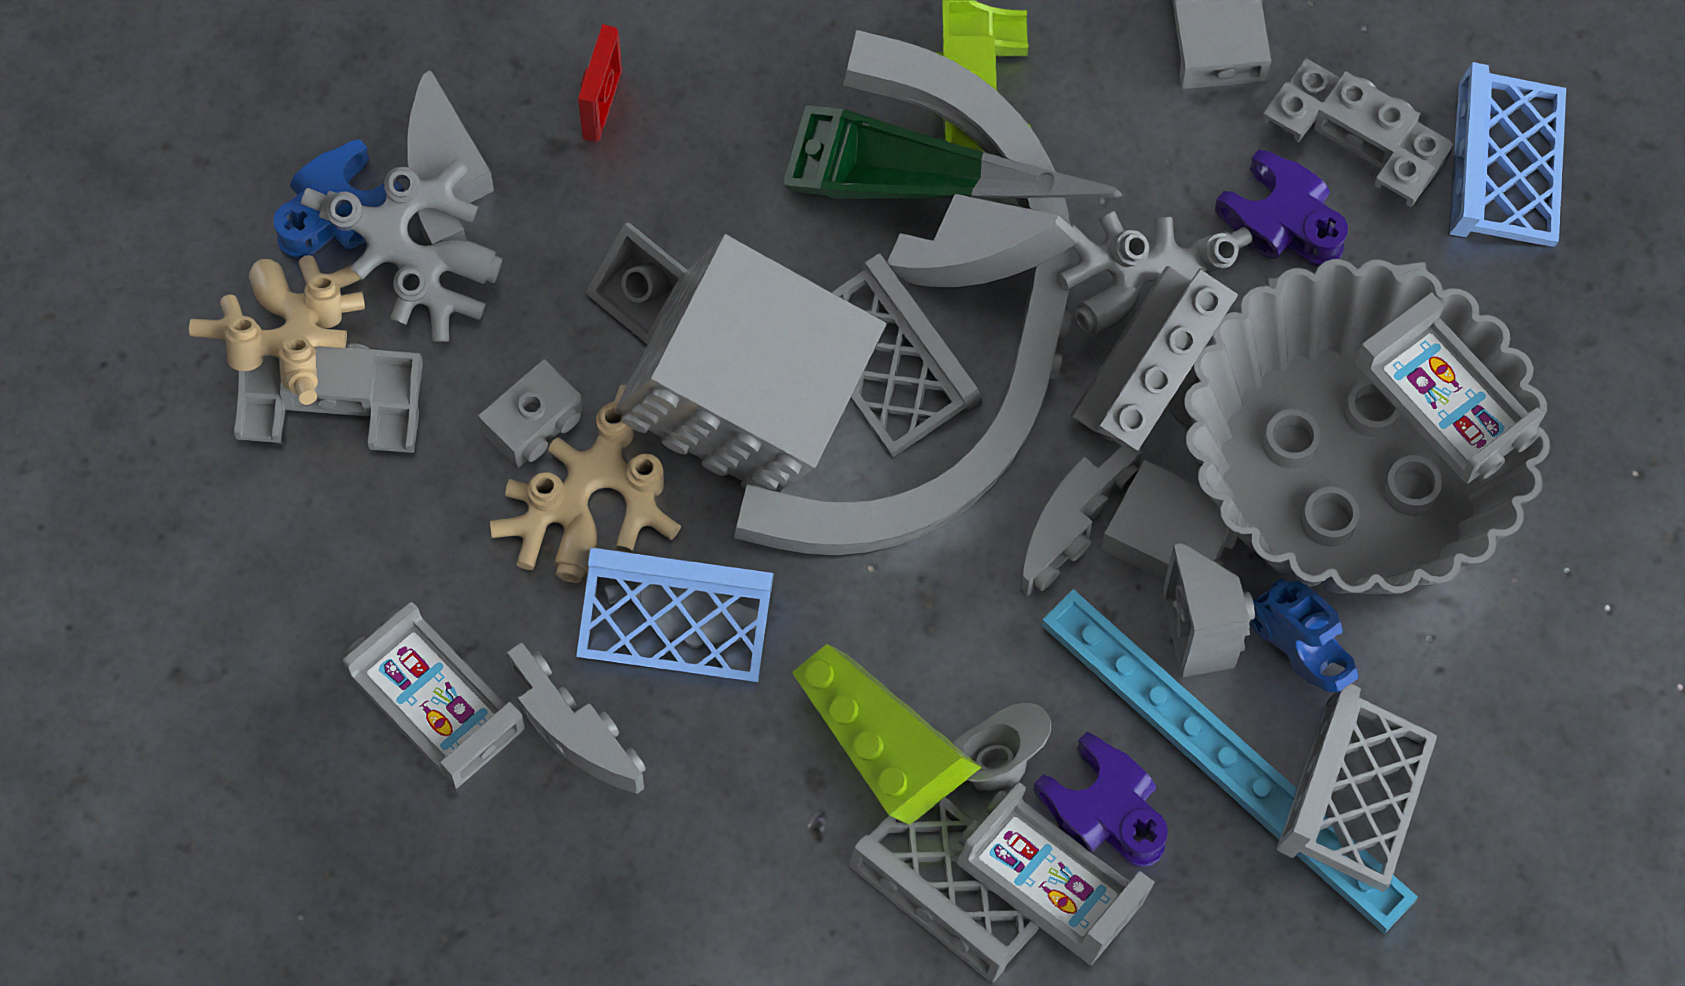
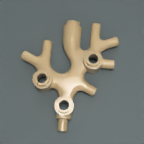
M306 255L299 260V267L306 286L304 293L297 294L289 290L283 269L277 262L271 259H261L253 264L249 272L248 278L258 303L268 312L283 317L286 320L285 324L273 330H261L253 318L242 315L237 297L226 295L220 300L224 318L220 320L191 318L189 335L225 341L227 363L231 368L238 371H250L258 368L263 363V356L265 355L279 358L282 385L297 394L302 404H312L317 399L315 388L318 384L315 347L346 348L347 331L327 328L338 325L342 319V313L365 309L362 292L341 295L340 292L341 288L359 281L361 278L350 268L353 264L334 273L323 274L319 270L315 257Z
M619 385L614 402H609L598 411L596 416L598 436L590 448L585 451H578L559 437L550 444L548 452L562 461L567 468L568 476L565 481L562 482L558 476L549 472L535 475L529 483L509 479L505 496L525 501L528 504V511L524 515L513 518L490 520L492 538L520 536L523 539L516 563L518 567L525 570L534 569L546 528L549 524L557 522L563 525L564 533L554 562V566L557 569L555 575L567 582L580 583L582 578L588 575L590 548H596L597 544L596 525L588 508V499L594 491L601 488H612L620 492L627 504L626 514L615 546L618 551L632 553L639 530L645 526L653 527L669 540H672L678 534L681 525L664 514L657 507L654 499L661 494L664 488L663 467L660 460L651 454H639L633 457L629 463L623 458L622 449L630 444L634 432L632 428L623 423V416L614 412L627 385ZM619 421L617 424H610V422ZM641 472H651L648 475L639 474ZM544 490H551V492L547 494L540 493Z

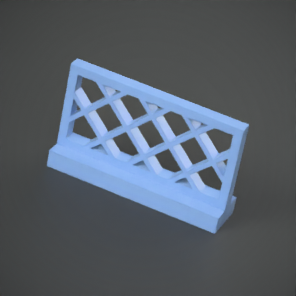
M1472 62L1458 83L1449 235L1466 238L1472 231L1555 247L1559 242L1566 88L1489 73V65ZM1492 88L1506 91L1515 103L1502 111L1491 98ZM1535 97L1553 100V113L1543 119L1529 101ZM1519 108L1535 125L1524 134L1507 117ZM1497 123L1513 140L1502 149L1489 136V129ZM1538 131L1551 144V151L1543 157L1539 155L1527 140ZM1517 146L1533 163L1521 173L1505 155ZM1495 161L1511 178V180L1499 188L1487 175V167ZM1536 169L1549 182V190L1541 196L1525 179L1526 176ZM1515 184L1531 202L1519 211L1503 194ZM1492 200H1495L1509 217L1502 223L1484 220L1485 205ZM1536 208L1547 221V231L1533 229L1522 216Z
M590 548L589 570L576 657L758 682L774 573ZM598 577L616 579L628 594L607 611L595 596ZM624 580L641 582L642 584L632 591ZM650 584L662 585L673 601L651 617L636 595ZM670 587L688 590L677 598ZM696 590L707 592L718 606L717 609L698 623L695 622L681 603V601ZM715 593L734 596L722 604ZM740 597L760 599L757 619L742 630L726 608ZM632 599L647 621L625 636L610 615ZM595 604L601 615L592 621ZM677 605L692 625V628L671 643L655 621ZM722 612L738 633L716 649L700 627ZM606 619L621 641L607 651L588 649L590 630ZM649 625L653 627L666 645L664 649L652 658L640 656L630 643L632 638ZM756 626L753 645L746 636V633ZM696 631L712 653L698 664L686 663L675 649V646ZM739 638H742L753 652L750 671L731 669L720 653ZM625 644L632 655L614 652ZM671 651L677 661L659 658ZM716 657L723 668L707 666L705 664Z

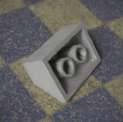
M1184 543L1174 544L1162 596L1182 678L1236 668L1240 652L1245 650V636L1250 635V620L1255 619L1252 596L1250 592L1243 593L1238 576Z

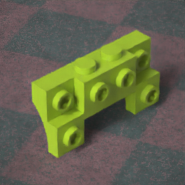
M942 0V52L935 53L971 71L997 91L996 56H1027L1028 54L1027 10L995 8L975 0ZM943 119L944 141L985 152L958 127Z

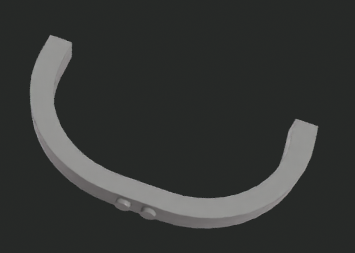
M856 30L843 86L915 104L937 114L958 127L988 154L1055 171L1039 139L1023 117L999 92L980 77L956 62L928 49L900 40ZM1016 198L1019 207L1059 215L1070 225L1065 198ZM1072 247L1042 264L1030 268L1027 303L1002 406L988 431L959 462L938 477L917 488L871 501H819L746 485L734 538L805 554L845 555L867 553L894 547L920 538L946 525L973 506L994 486L1011 465L1023 446L1039 413L1049 378L1056 380L1063 357V354L1055 352L1058 337L1066 338L1072 312L1064 311L1068 290H1064L1059 285L1057 275L1072 267Z

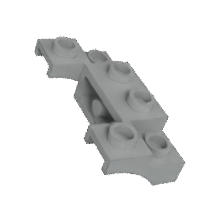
M1307 58L1290 82H1285L1264 112L1262 122L1266 124L1272 121L1293 133L1294 140L1297 142L1301 141L1305 133L1315 122V131L1382 168L1375 180L1374 186L1380 189L1383 185L1406 198V204L1410 207L1414 205L1430 181L1441 171L1451 156L1455 145L1453 141L1419 123L1420 113L1413 110L1412 106L1405 100L1392 98L1376 89L1375 85L1368 79L1355 77L1347 71L1340 78Z
M347 344L345 349L315 347L318 384L315 388L317 399L308 405L302 404L297 394L282 385L280 361L277 357L265 355L263 356V363L258 368L250 371H239L238 401L234 435L238 440L281 443L285 410L370 416L369 450L414 453L419 418L418 398L423 368L420 353L372 350L361 344Z

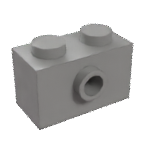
M543 359L478 415L481 434L518 469L527 460L532 462L539 458L547 449L548 442L560 431L566 433L578 423L583 412L581 394Z

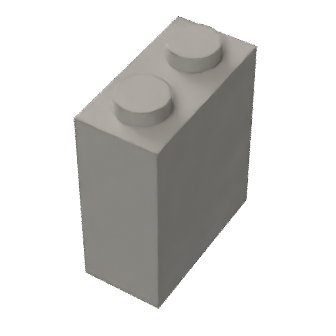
M1144 459L1104 533L1101 550L1165 581L1174 544L1184 543L1223 567L1224 562L1218 559L1224 547L1233 550L1239 537L1226 526L1221 517V509L1208 497L1200 486Z

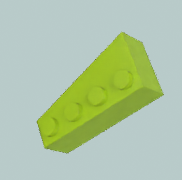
M826 644L792 672L890 816L911 825L982 768L954 746L943 734L922 719L911 707L891 693L887 687L849 655L831 645Z

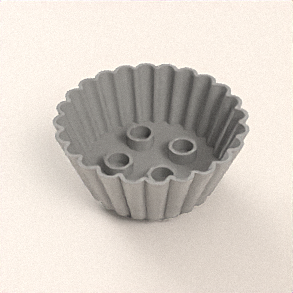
M1332 259L1321 264L1315 274L1302 268L1285 271L1278 278L1275 289L1268 286H1259L1249 290L1243 296L1241 302L1242 313L1231 312L1224 316L1213 333L1216 344L1204 347L1193 365L1199 382L1193 384L1187 390L1184 398L1185 408L1194 422L1186 434V444L1189 452L1201 466L1198 474L1200 487L1221 509V517L1226 526L1249 548L1257 552L1274 570L1280 573L1292 571L1297 581L1309 587L1317 586L1322 582L1328 591L1335 594L1358 592L1363 594L1404 593L1410 591L1416 585L1448 582L1456 577L1460 567L1479 564L1488 560L1494 554L1496 539L1514 534L1521 527L1524 521V511L1521 505L1537 497L1542 488L1541 474L1535 465L1546 458L1550 449L1549 437L1541 427L1538 426L1537 428L1540 433L1538 438L1525 450L1518 452L1514 448L1503 456L1505 462L1491 476L1484 479L1479 475L1466 484L1355 364L1361 346L1365 341L1432 292L1444 305L1439 318L1528 413L1538 408L1545 416L1547 402L1543 394L1537 388L1528 385L1533 377L1534 370L1531 360L1519 349L1508 347L1510 332L1505 323L1491 315H1479V305L1469 292L1457 288L1442 290L1441 283L1436 276L1425 270H1410L1401 275L1397 267L1381 259L1363 263L1359 269L1343 259Z

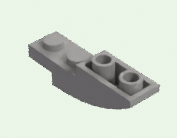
M1122 445L1099 468L1084 457L1067 474L1042 511L1032 533L1026 553L1020 589L1024 596L1028 597L1037 587L1041 591L1045 590L1059 575L1060 571L1057 568L1068 558L1075 561L1087 550L1091 544L1089 540L1092 527L1091 520L1105 509L1109 503L1107 497L1118 487L1121 490H1125L1131 485L1139 470L1138 467L1142 453L1140 449L1137 451Z
M523 642L509 650L507 655L510 668L527 690V692L518 697L520 712L534 730L554 750L593 777L635 794L644 789L642 772L646 768L631 747L624 750L615 737L619 735V731L605 711L598 715L590 703L576 711L578 709L577 704L564 686L556 689L548 678L552 671L538 651L531 654Z

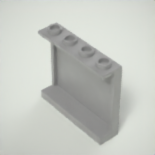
M1166 266L1070 416L1106 440L1138 451L1238 294L1201 269L1197 271L1191 281L1172 267Z

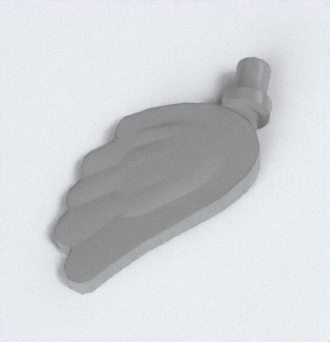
M626 581V584L632 591L642 584L641 582ZM619 583L604 587L608 604L617 603L628 595ZM650 584L636 595L651 617L673 601L662 585ZM670 587L677 598L688 590ZM696 590L681 601L696 623L718 608L710 595L705 591ZM715 593L722 604L729 600L724 595ZM733 602L726 608L742 630L758 617L756 610L737 602ZM677 605L655 621L670 642H673L692 628V625ZM722 612L700 627L714 646L721 645L724 641H728L738 633ZM649 625V626L652 628V630L654 631V633L657 634L656 631L653 629V627H652L651 625ZM696 631L683 640L685 644L692 648H699L705 644Z

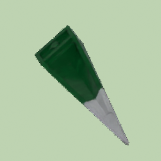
M806 105L783 181V186L790 192L827 195L831 199L953 198L954 194L974 198H1110L1122 196L1121 192L1114 186L974 150L843 108Z

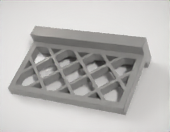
M878 253L865 262L867 267L865 270L831 293L849 302L851 294L867 284L874 294L872 310L864 311L884 322L895 323L899 328L896 345L878 342L874 349L875 351L894 353L890 374L866 371V365L850 397L892 457H894L965 408L969 412L983 401L975 383L887 262ZM880 303L887 313L879 312ZM904 337L912 347L903 346ZM901 354L920 357L923 362L920 379L897 376ZM929 371L936 381L927 380ZM864 379L888 383L883 404L864 401L861 396ZM895 384L918 387L914 409L891 405ZM925 388L944 391L951 400L950 404L938 412L921 410ZM872 411L882 412L880 422ZM889 413L912 417L910 431L896 441H893L885 430ZM919 418L926 419L918 425Z
M1349 684L1341 691L1334 692L1327 700L1276 850L1292 858L1298 852H1301L1384 892L1390 885L1438 735L1359 698L1361 688ZM1358 714L1372 720L1380 735L1364 740L1356 724ZM1405 736L1421 744L1418 756L1405 759L1396 738ZM1385 743L1394 764L1379 768L1369 747ZM1357 751L1368 772L1352 777L1343 759L1346 754ZM1399 771L1407 791L1405 794L1393 797L1383 776ZM1372 780L1382 801L1366 806L1356 785ZM1345 788L1355 810L1339 815L1331 795L1332 792ZM1387 809L1395 828L1394 831L1381 835L1371 813ZM1326 813L1328 819L1323 820ZM1360 818L1370 839L1354 844L1344 822ZM1333 827L1343 848L1332 851L1316 843L1319 831ZM1374 847L1383 864L1380 873L1366 867L1358 852Z
M946 797L934 806L938 810L939 821L913 822L909 825L899 822L900 820L888 815L869 836L865 835L855 845L849 867L993 984L1004 972L1006 965L1040 927L1030 921L1024 928L1023 920L1030 919L1015 908L1010 911H989L987 891L992 890L979 880L953 882L951 861H957L961 851H949L947 831H965L974 820ZM915 832H940L942 851L917 852ZM888 833H908L910 853H892L880 841ZM918 862H943L945 882H927L919 875ZM905 863H911V868ZM979 891L981 912H964L955 905L954 892ZM941 892H947V897H945ZM990 921H1015L1017 937L1008 947L992 935ZM977 922H983V927Z

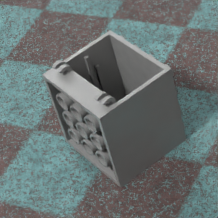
M724 234L685 272L614 412L623 416L622 421L628 427L642 433H646L649 430L662 437V443L667 448L680 454H686L688 451L703 459L701 464L709 471L722 476L729 473L742 480L741 486L746 489V485H752L779 492L816 468L887 323Z

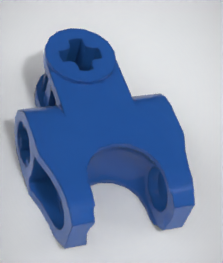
M360 139L350 141L334 150L320 154L293 176L290 188L297 196L281 205L273 218L278 246L287 257L299 260L306 255L312 256L335 238L345 249L349 250L365 242V239L354 230L343 231L337 229L331 221L319 217L320 211L301 204L306 188L325 195L329 191L335 193L349 192L354 194L363 206L378 207L386 201L384 183L372 190L364 191L354 189L349 185V181L365 167L370 159L367 153L368 148ZM396 181L394 189L398 192H405L404 187ZM343 203L337 208V215L340 217H347L352 212V205L348 203Z
M1279 578L1271 584L1269 590L1253 599L1255 619L1250 620V626L1262 639L1270 641L1286 653L1294 672L1305 681L1327 692H1339L1359 678L1354 658L1341 647L1334 637L1343 633V627L1337 611L1314 590L1299 581L1287 582ZM1332 663L1345 668L1340 674L1335 676H1325L1322 674V671Z

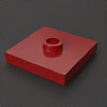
M605 24L601 26L589 66L586 67L583 73L578 96L583 140L596 143L601 138L622 74L619 31H617V27Z

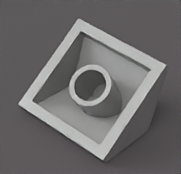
M628 222L621 228L585 293L646 344H649L687 269Z

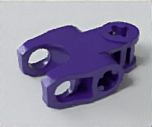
M1258 149L1251 158L1249 170L1259 182L1270 190L1271 195L1266 199L1253 201L1245 199L1232 191H1223L1216 199L1215 212L1234 232L1242 227L1247 228L1252 236V242L1248 246L1267 258L1277 259L1287 247L1305 259L1309 264L1319 267L1325 261L1341 259L1343 255L1344 242L1348 235L1347 222L1339 212L1323 204L1330 195L1324 181L1297 162L1284 159L1269 151Z
M1086 732L1078 740L1077 750L1081 754L1082 759L1096 773L1097 780L1095 783L1084 790H1070L1059 784L1051 776L1043 774L1034 782L1033 791L1052 815L1059 829L1091 853L1105 840L1133 866H1152L1163 856L1168 834L1166 821L1145 802L1156 790V785L1146 771L1125 752ZM1147 833L1152 836L1151 842L1147 839H1143L1140 842L1135 840L1136 834L1140 837H1144Z

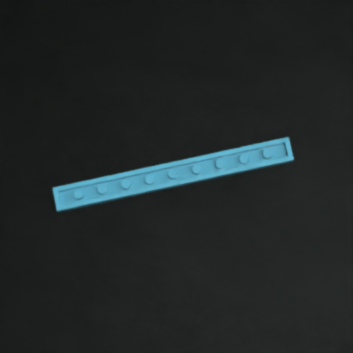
M1073 589L1042 619L1041 626L1280 840L1297 788ZM1333 827L1319 831L1316 843L1332 851L1343 848ZM1351 837L1353 843L1356 844L1357 842ZM1366 850L1359 851L1358 853L1364 865L1380 873L1382 864ZM1301 852L1296 854L1383 934L1399 920L1418 898L1394 875L1389 887L1382 892Z

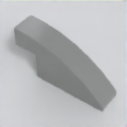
M430 70L423 73L410 113L407 136V166L417 174L420 180H430L440 175L457 157L469 168V171L453 186L452 192L457 199L471 203L494 191L491 171ZM431 208L416 212L427 245L445 240L466 241L464 228L457 217Z
M954 194L934 241L900 233L887 264L909 284L928 287H962L983 284L1013 276L1042 264L1075 245L1079 240L1080 234L1056 214Z

